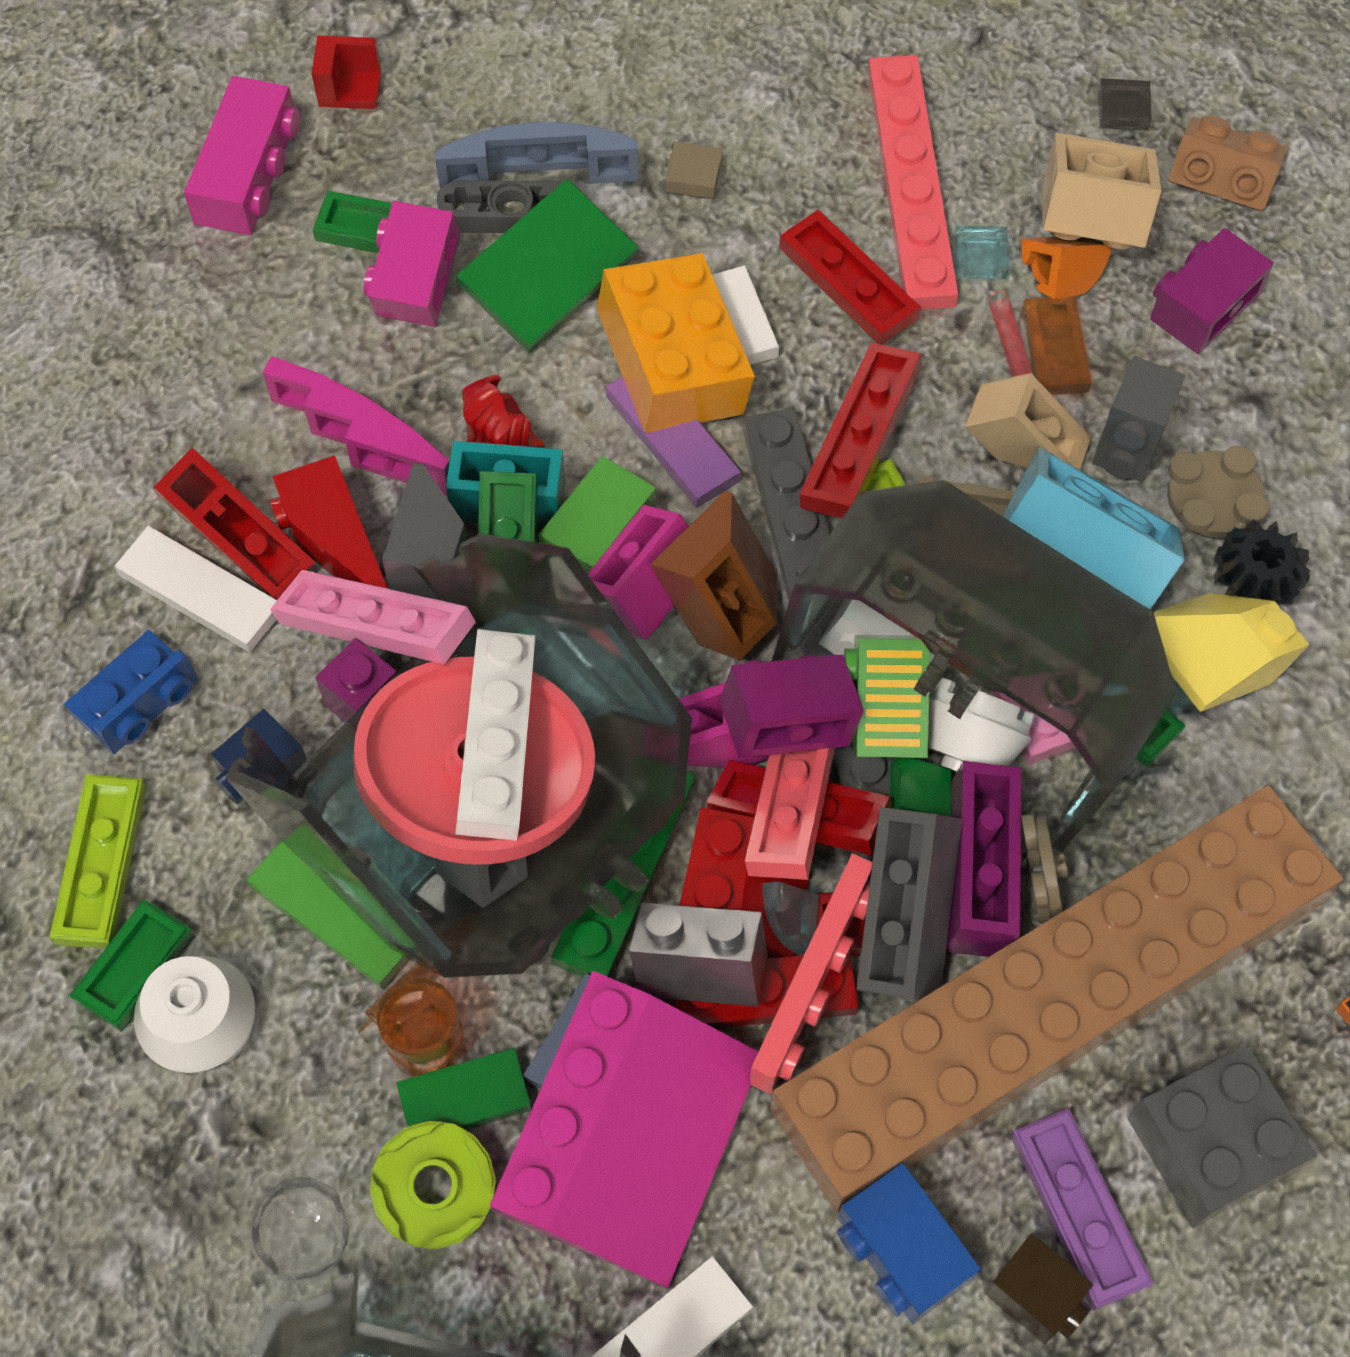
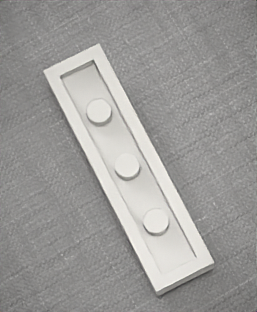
M477 629L456 835L517 841L535 648L534 635Z

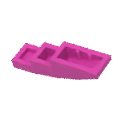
M274 356L270 357L263 371V376L271 402L305 412L311 434L346 444L351 466L407 483L413 463L423 464L444 495L447 496L446 483L450 465L449 460L413 428L369 398L320 373Z

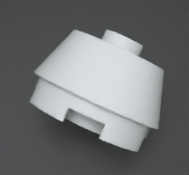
M938 677L929 698L928 748L944 755L941 766L956 772L963 761L1010 766L1032 740L1028 733L1035 714L1021 711V707L979 690L974 691L968 688L956 687L955 682Z
M186 956L169 960L159 966L149 976L138 997L134 1012V1028L138 1042L149 1058L169 1070L195 1073L215 1068L236 1057L249 1039L255 1019L254 994L245 976L227 961L211 956Z

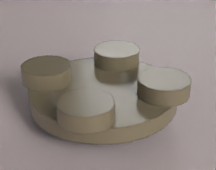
M1232 446L1225 452L1203 451L1195 454L1179 452L1172 457L1168 467L1171 478L1168 484L1167 497L1172 512L1186 528L1204 536L1224 538L1234 527L1244 531L1246 524L1250 523L1253 519L1258 524L1264 521L1269 511V504L1264 498L1262 481L1253 469L1256 459L1252 451L1243 446Z
M1033 814L1021 815L1030 868L1042 866V871L1031 872L1039 924H1042L1062 912L1057 878L1068 877L1064 852L1052 853L1045 815L1035 817Z

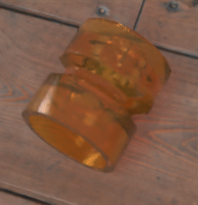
M410 978L397 983L385 993L378 1006L376 1023L391 1061L399 1070L415 1077L455 1065L464 1049L465 1033L453 997L442 984L428 978Z

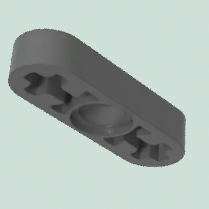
M457 180L447 183L439 190L437 206L440 210L454 213L460 233H505L534 207L533 202L542 201L563 181ZM510 199L518 200L525 205L516 214H504L497 209L500 203ZM482 202L488 203L489 212H482ZM457 203H466L464 210H454L457 208Z

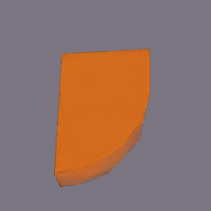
M1058 237L1021 238L1023 264L1031 265L1034 277L1040 283L1036 285L1038 291L1053 299L1074 298L1086 293L1099 280L1108 263L1112 247L1105 245L1103 242L1084 239L1065 240Z

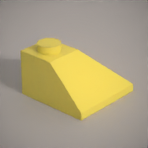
M1208 593L1140 616L1133 622V626L1199 712L1271 685L1309 646V643L1297 630L1292 618L1283 612L1275 601Z

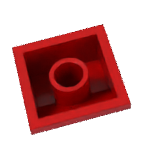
M701 807L679 906L762 912L768 958L794 956L809 877L808 880L748 876L745 858L755 817Z

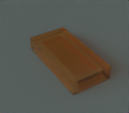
M1069 296L1064 299H1024L1021 310L1033 376L1051 395L1089 393L1092 382L1075 296Z

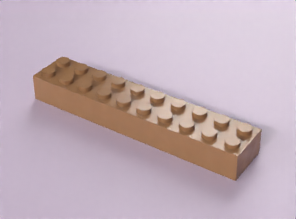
M1267 785L772 1091L770 1111L838 1214L842 1205L900 1164L904 1163L907 1169L1323 905L1344 879L1272 788Z

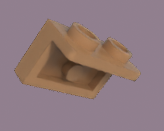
M1202 116L1201 119L1192 117L1184 132L1169 180L1254 209L1263 210L1266 207L1281 168L1287 146L1278 144L1279 139L1266 132L1251 131L1250 134L1230 129V123L1218 117Z

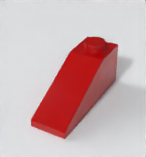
M191 448L153 487L154 493L275 600L280 598L301 570L308 571L315 563L307 553L194 448Z
M335 455L272 476L279 497L271 499L269 502L278 527L281 530L291 528L296 544L333 577L388 589Z

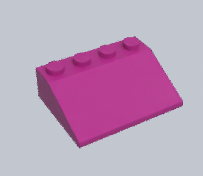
M592 971L490 1203L491 1209L501 1217L668 1289L750 1089L751 1067L758 1051L650 994Z

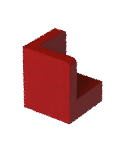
M317 35L311 75L319 107L375 109L377 107L382 67L375 38Z

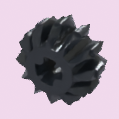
M1253 519L1250 523L1246 524L1244 531L1234 527L1227 534L1223 545L1218 547L1213 558L1215 561L1213 565L1217 567L1214 574V585L1228 587L1225 595L1275 601L1278 606L1281 604L1289 607L1297 600L1300 594L1299 590L1304 589L1309 581L1311 570L1306 567V564L1309 561L1310 550L1295 547L1298 542L1297 532L1287 536L1278 533L1277 521L1270 524L1267 530H1264Z

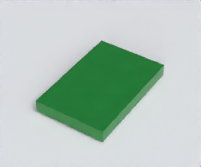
M566 179L456 275V283L529 353L601 288L604 269L626 266L638 255L639 247L577 187Z

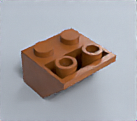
M724 491L650 565L696 643L740 661L777 623V573L733 493Z

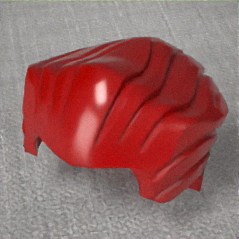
M498 374L477 380L462 389L463 417L466 422L468 442L545 448L543 441L538 439L532 431L530 421L521 412L513 396L509 393H500L497 386L502 379Z

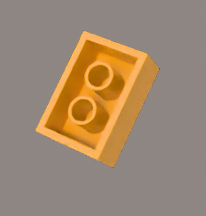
M703 253L604 269L597 312L644 433L658 431L693 420H698L702 423L744 415L755 375Z

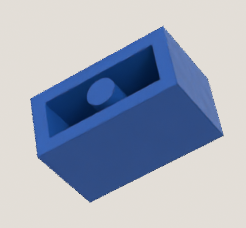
M904 1163L894 1168L841 1206L837 1219L842 1227L837 1230V1234L842 1244L858 1263L863 1259L868 1261L880 1278L875 1283V1288L885 1305L896 1317L904 1312L912 1325L971 1283L981 1270Z

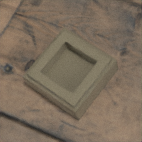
M674 142L665 178V192L714 199L723 160V149Z

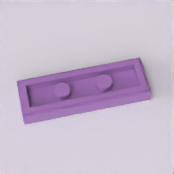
M623 376L605 386L608 400L696 508L740 482V470L698 420L644 433Z
M1065 1109L1014 1130L1010 1136L1071 1266L1094 1284L1086 1294L1092 1311L1151 1287L1154 1283L1070 1109Z

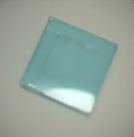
M956 226L954 234L956 278L1007 279L1009 272L1007 227Z

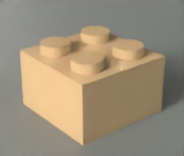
M1055 132L1041 188L1043 230L1050 231L1054 236L1065 240H1077L1080 237L1101 240L1105 245L1117 249H1127L1131 245L1145 248L1162 191L1156 149Z

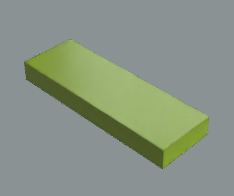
M85 775L49 937L54 945L105 949L115 937L147 788L143 779Z

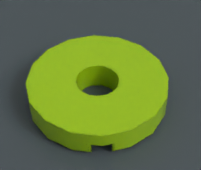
M426 1121L405 1127L385 1143L373 1166L370 1194L376 1216L392 1236L414 1247L437 1250L462 1242L482 1225L491 1208L490 1203L495 1192L496 1176L489 1153L475 1135L453 1123ZM432 1165L445 1169L450 1175L452 1182L451 1191L447 1198L435 1204L422 1200L415 1188L419 1172L425 1167Z

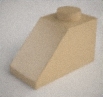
M1031 373L981 384L965 428L996 459L1024 468L1028 467L1034 453L1040 446L1080 470L1092 438Z

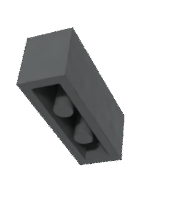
M880 807L856 990L908 999H922L942 986L963 818Z

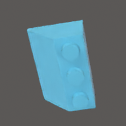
M1040 446L1034 453L1003 515L1002 530L1008 533L1007 539L1012 545L1030 555H1035L1039 551L1056 561L1054 566L1063 575L1079 583H1082L1084 579L1091 581L1103 588L1102 594L1107 600L1124 610H1130L1134 606L1148 614L1185 560L1179 527Z

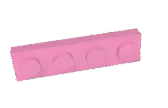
M301 570L270 609L281 625L350 642L356 638L367 646L440 664L447 662L476 623L467 606Z

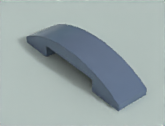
M530 122L500 126L465 136L435 151L440 189L447 183L457 180H490L489 173L588 168L589 184L639 181L637 140L608 129L584 124Z

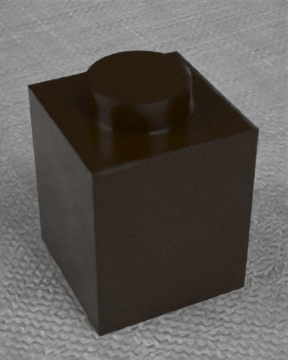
M1031 1233L984 1294L1045 1345L1057 1332H1060L1068 1339L1091 1310L1082 1300L1094 1284Z

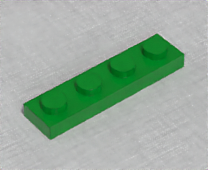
M645 754L642 755L551 955L552 965L582 977L586 973L591 975L592 971H595L610 978L639 913L641 904L646 897L694 788L696 774Z

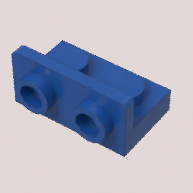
M148 629L67 700L64 705L68 712L115 755L123 746L138 741L148 730L150 722L168 706H175L183 701L198 678L189 658L181 650L174 652Z

